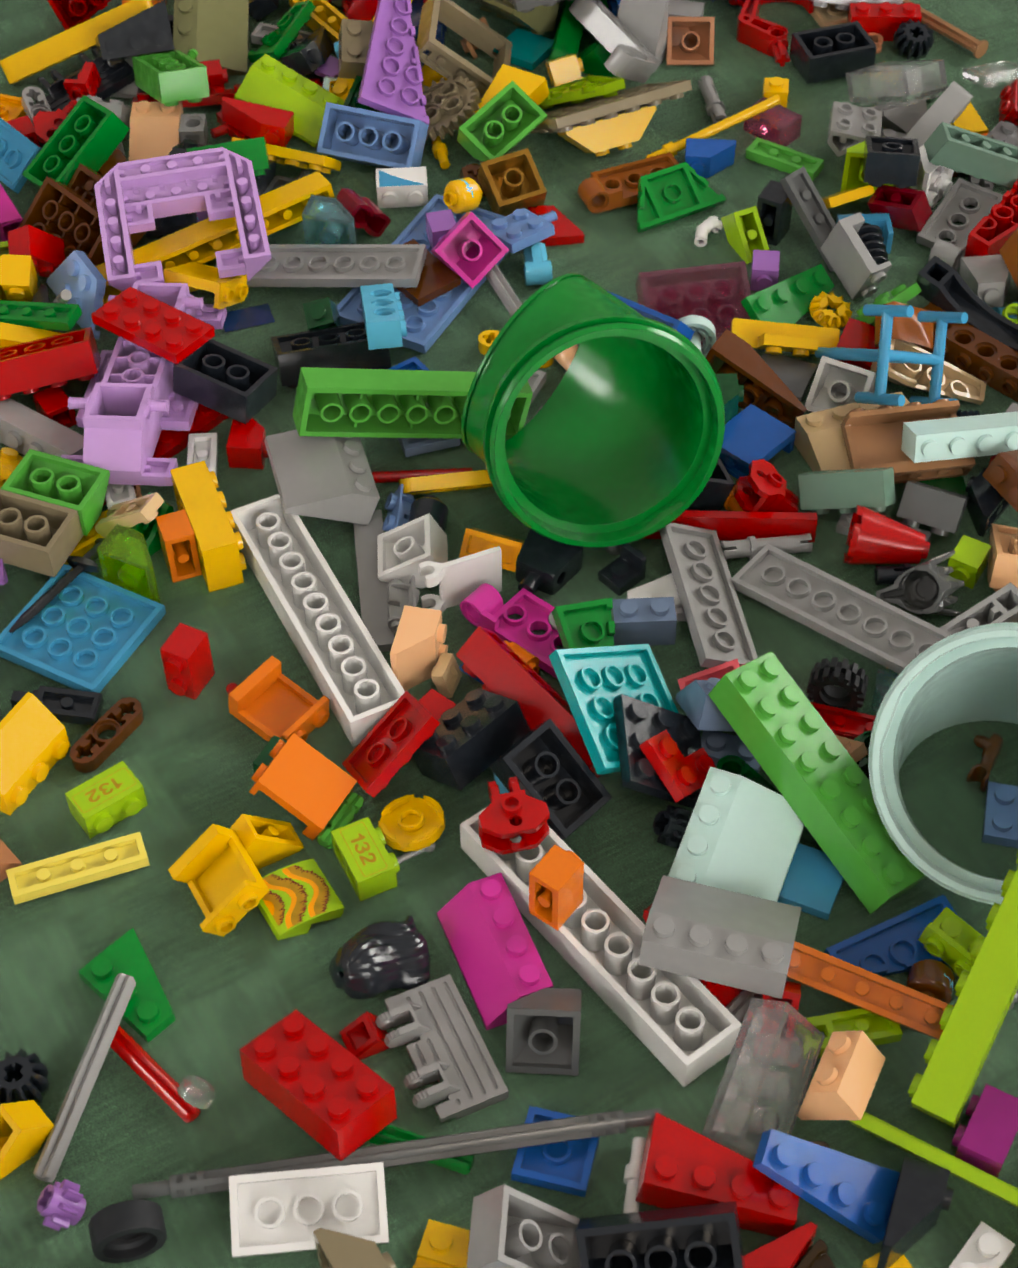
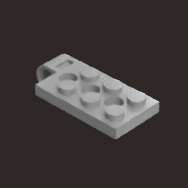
M958 178L922 230L917 234L916 243L932 249L928 262L936 256L957 270L960 266L961 257L965 256L969 233L984 216L990 214L991 208L995 204L1001 202L1003 195ZM969 205L975 206V208L968 209L966 207ZM957 221H959V222H962V223H964V224H963V225H955V224H953V223H956ZM949 238L952 241L947 242L942 239Z

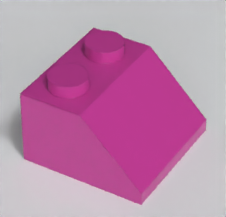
M466 212L431 250L443 264L461 277V280L472 289L509 251L473 212Z

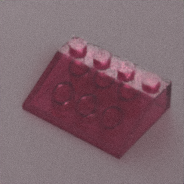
M745 261L640 272L635 284L638 304L677 320L688 315L705 317L713 323L716 329V341L726 329L731 331L732 319H750L741 304L742 300L751 295Z

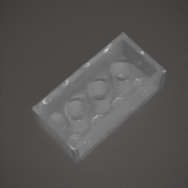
M944 60L887 61L846 73L850 102H860V106L870 104L880 106L888 103L889 106L902 103L904 106L919 103V98L924 97V100L939 97L938 93L945 91L948 87Z

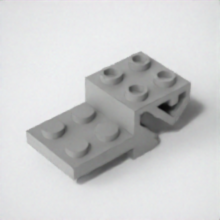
M833 102L829 118L827 144L837 157L846 154L848 148L865 141L866 135L904 138L907 134L894 131L893 129H882V111L872 107L855 106L847 102Z

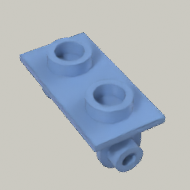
M400 484L396 492L390 493L386 499L385 509L388 511L382 526V530L385 532L401 526L409 520L411 504L415 501V498L411 494L403 493L404 484Z

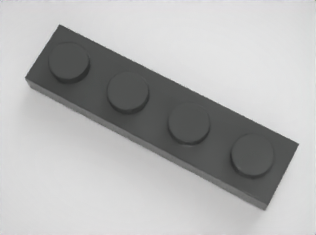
M803 166L779 181L829 271L833 272V268L820 248L836 223Z

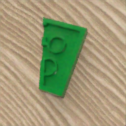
M133 927L78 970L80 979L104 1002L119 973L130 975L134 978L136 986L122 1019L147 1043L176 1020L168 999Z

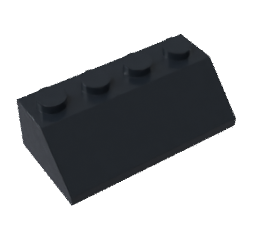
M364 322L271 337L282 387L296 388L298 386L301 367L391 368L389 348L369 350Z
M736 1201L580 1218L576 1228L581 1268H744Z

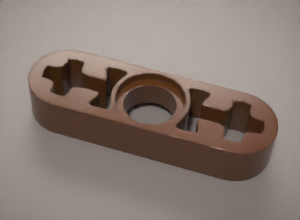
M126 697L118 700L71 747L70 757L75 770L81 773H89L96 770L141 725L144 720L141 703L137 699ZM113 730L116 732L110 739L99 738L103 731Z

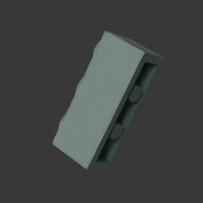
M893 467L809 471L798 475L801 510H812V513H817V515L830 513L829 509H839L841 514L856 512V505L865 506L876 512L886 511V506L896 503Z

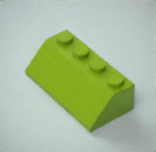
M264 54L252 64L234 97L237 100L294 112L293 135L314 148L318 146L326 102L344 105L345 102L335 94L267 54Z

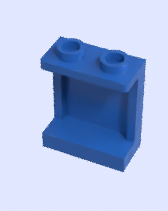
M750 404L725 424L724 440L719 458L727 472L736 479L748 476L749 464L753 460L764 459L768 461L781 450L790 453L794 448L796 430L755 405Z

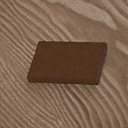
M412 239V240H410V241H408V242H406V243H404V244H419V243H418L416 240ZM427 250L418 287L395 288L419 307L461 285V277Z

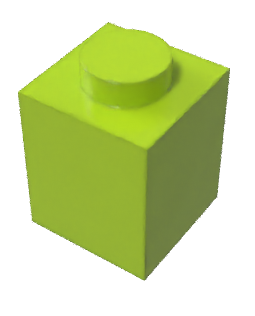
M963 534L954 549L955 554L949 558L947 567L951 566L954 570L949 576L963 580L964 586L973 589L987 566L992 546Z

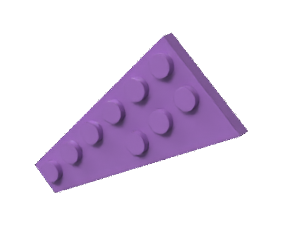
M378 0L357 102L387 114L421 120L429 125V116H426L425 105L427 104L426 96L423 95L421 84L423 76L418 46H415L414 39L416 31L415 26H412L411 0Z

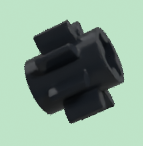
M672 805L667 806V811H660L653 821V830L655 834L659 835L657 842L679 849L690 820L691 812Z

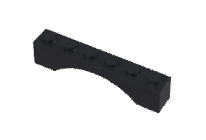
M934 256L918 273L916 282L922 290L919 293L920 296L947 312H966L968 314V324L1018 351V324L1008 320L984 303L964 282L957 270Z

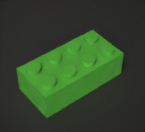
M180 50L132 56L136 86L160 103H164V106H176L179 104L178 101L188 100L189 103L203 101V97H210L207 67Z

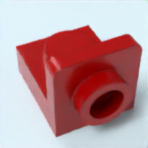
M85 62L81 72L78 74V80L65 79L63 85L69 98L77 100V98H81L83 95L95 96L101 83V77L94 62Z

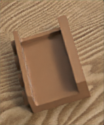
M939 399L928 404L912 402L901 407L884 405L874 410H865L864 408L851 410L846 414L841 423L850 468L893 467L894 484L907 483V481L911 480L924 481L968 475L976 464L974 457L914 463L901 450L903 422L957 417L956 412L960 407L959 400Z

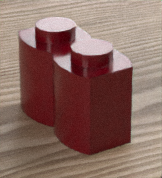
M342 188L331 203L333 208L350 225L355 228H363L369 235L374 237H380L391 222L390 218L372 200L360 197L355 191L348 188Z

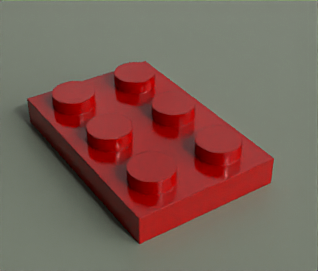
M406 690L342 762V765L357 780V783L363 790L375 798L381 790L388 786L391 778L399 769L411 760L412 755L423 742L433 735L440 722Z

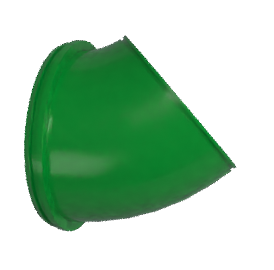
M577 273L561 275L542 286L508 320L493 341L474 376L464 404L461 421V435L465 447L485 462L489 478L497 495L514 517L544 537L556 542L579 547H609L630 543L657 532L675 520L695 501L708 483L717 465L725 433V411L721 387L715 372L701 351L687 337L674 328L642 316L599 285ZM579 344L567 372L545 405L524 428L505 442L510 411L528 379L551 358Z

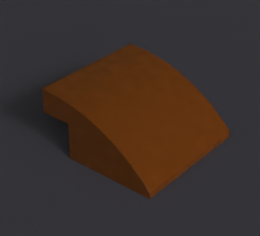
M81 163L68 186L47 176L18 228L31 225L63 239L65 259L74 250L83 251L95 266L104 263L105 259L94 185L103 176ZM147 231L130 234L132 248L138 244Z

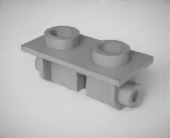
M412 575L409 583L393 579L387 585V604H390L388 607V627L393 633L397 631L404 605L416 607L418 604L420 592L419 589H415L414 575Z

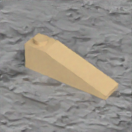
M891 339L890 350L932 354L913 343ZM944 360L941 395L981 405L984 402L987 383ZM872 362L870 371L876 373L877 362ZM889 363L887 380L897 385L929 392L932 365Z

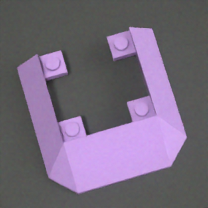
M218 147L117 163L94 185L108 285L121 291L132 287L134 282L165 283L161 260L135 264L130 235L156 230V218L207 211L209 221L235 217L241 248L215 252L220 279L247 275V280L249 281L272 259L252 161L226 148Z

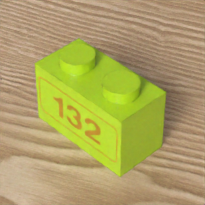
M124 761L119 762L65 793L70 813L90 839L99 833L108 831L113 825L129 816L136 815L141 809L148 806L143 785Z
M369 817L331 831L333 852L360 902L397 887L396 872L400 871L398 860L393 852H387L384 847L386 846V841L380 827L374 828Z

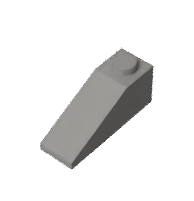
M1010 582L940 627V629L950 634H955L965 629L985 624L1018 622V589Z

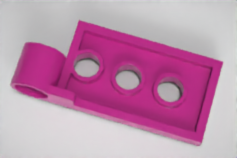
M487 583L481 584L460 603L461 612L470 623L476 627L481 626L493 631L503 641L517 643L538 657V666L542 670L558 679L549 659V655L557 649L555 647L557 645L562 646L558 631L554 630L549 623V615L555 607L525 588H522L503 605L500 593ZM512 614H519L522 616V618L512 620L508 618V616ZM542 629L546 631V633L543 635H535L532 633L533 630Z

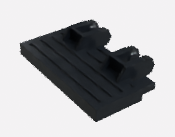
M96 45L91 47L92 54L95 57L93 60H90L83 52L78 55L83 65L85 62H94L101 77V83L95 96L102 98L101 100L106 99L135 81L134 70L125 60L100 63ZM82 68L66 76L65 79L78 80V74ZM53 69L50 73L55 81L50 85L44 77H40L37 80L48 95L45 97L51 111L56 112L58 108L62 110L72 100L69 98L63 85L64 77L56 69Z

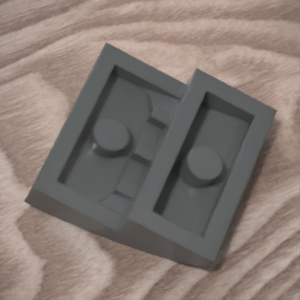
M764 353L761 358L801 402L807 395L809 384L814 379L819 365L780 354Z

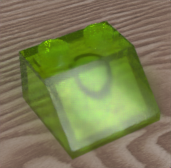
M117 524L97 547L104 580L161 604L153 564L143 534L135 529H129Z

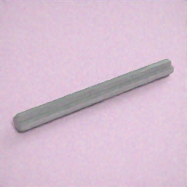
M119 973L114 980L58 1112L54 1127L47 1138L33 1171L34 1176L41 1181L51 1183L55 1180L136 986V981L130 975Z

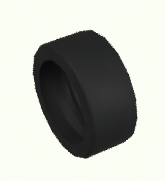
M138 1199L112 1204L98 1211L92 1216L88 1224L92 1252L94 1257L102 1262L123 1263L142 1259L159 1250L167 1240L162 1208L154 1201Z

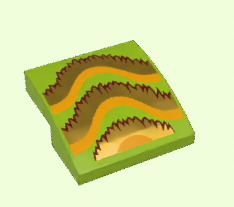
M314 858L291 864L262 877L270 891L259 901L257 907L277 940L307 934L311 924L339 918L343 914L345 907Z

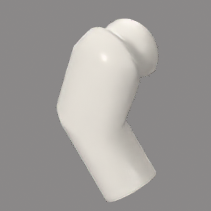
M710 216L697 226L694 240L696 246H706L710 231L717 234L719 230H722V221L718 220L717 216Z

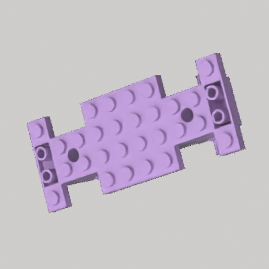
M133 283V288L214 326V330L223 328L227 309L219 310L214 308V304H204L203 297H195L189 292L188 283ZM109 295L108 302L117 295ZM119 336L114 350L101 351L99 372L90 380L84 398L69 397L68 408L70 410L79 409L76 422L77 427L84 428L83 455H61V457L109 470L108 484L173 486L170 470L178 468L177 458H153L162 430L190 431L199 403L173 392V364L175 363Z

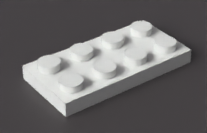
M383 1162L229 1176L233 1258L316 1250L313 1231L319 1228L375 1241L376 1244L389 1243Z

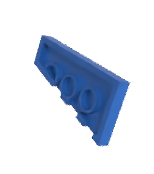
M943 894L826 948L824 953L880 976L908 972L913 964L920 960L935 959L947 964L940 957L931 955L925 949L924 944L918 939L926 926L933 922L946 906L955 914L957 913Z
M774 1129L762 1133L752 1167L870 1243L875 1244L883 1241L900 1172Z

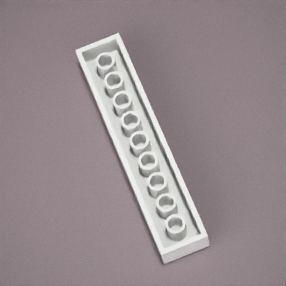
M279 494L231 510L235 523L233 531H239L244 546V549H241L244 557L323 696L325 695L330 699L329 706L351 745H358L405 693L403 687L299 515L284 513Z
M486 808L460 824L462 850L487 876L502 873L518 910L683 1087H686L739 1047L742 1024L697 978L639 965L641 941L646 925L585 863L583 902L558 931L529 913V873L555 844L565 851L574 852L550 827L549 835L537 848L501 855L483 848L481 845L478 816ZM519 836L518 838L510 840L514 843H518L522 840V838Z

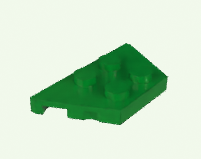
M686 162L640 177L638 180L637 232L641 233L722 205L727 199L722 193L718 195L708 186L709 182L704 177L697 175L695 170Z

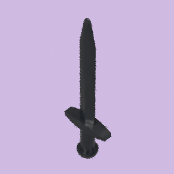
M98 538L95 540V545L82 557L69 556L67 562L72 568L19 617L9 630V633L15 632L34 618L80 573L99 572L100 568L95 561L103 553L108 554L110 552V542L105 538Z

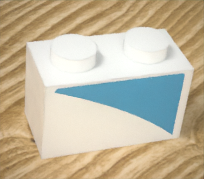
M426 167L376 169L378 207L426 206L428 203Z

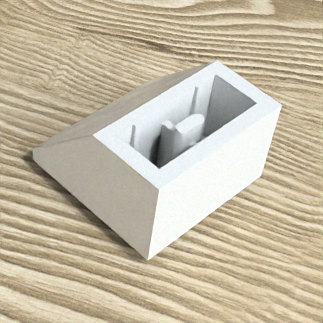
M923 144L919 148L920 163L916 186H911L910 189L925 191L930 208H934L937 202L943 196H946L953 187L951 180L954 171L929 162Z

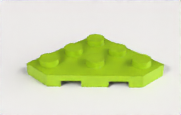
M587 75L582 77V79L549 88L550 94L539 107L543 110L553 107L554 104L565 102L576 104L585 101L587 98L603 96L604 98L618 95V90L626 88L625 80L618 77Z

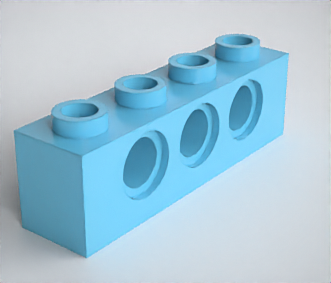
M393 283L360 286L362 312L369 350L403 347L402 337L407 336L406 320H404L399 292H394Z

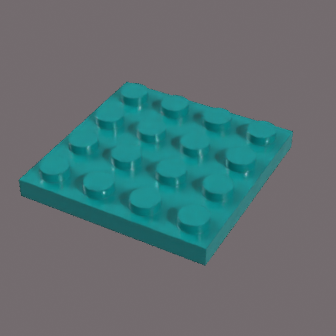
M649 643L556 649L549 655L597 775L621 772L614 699L623 694L678 713Z

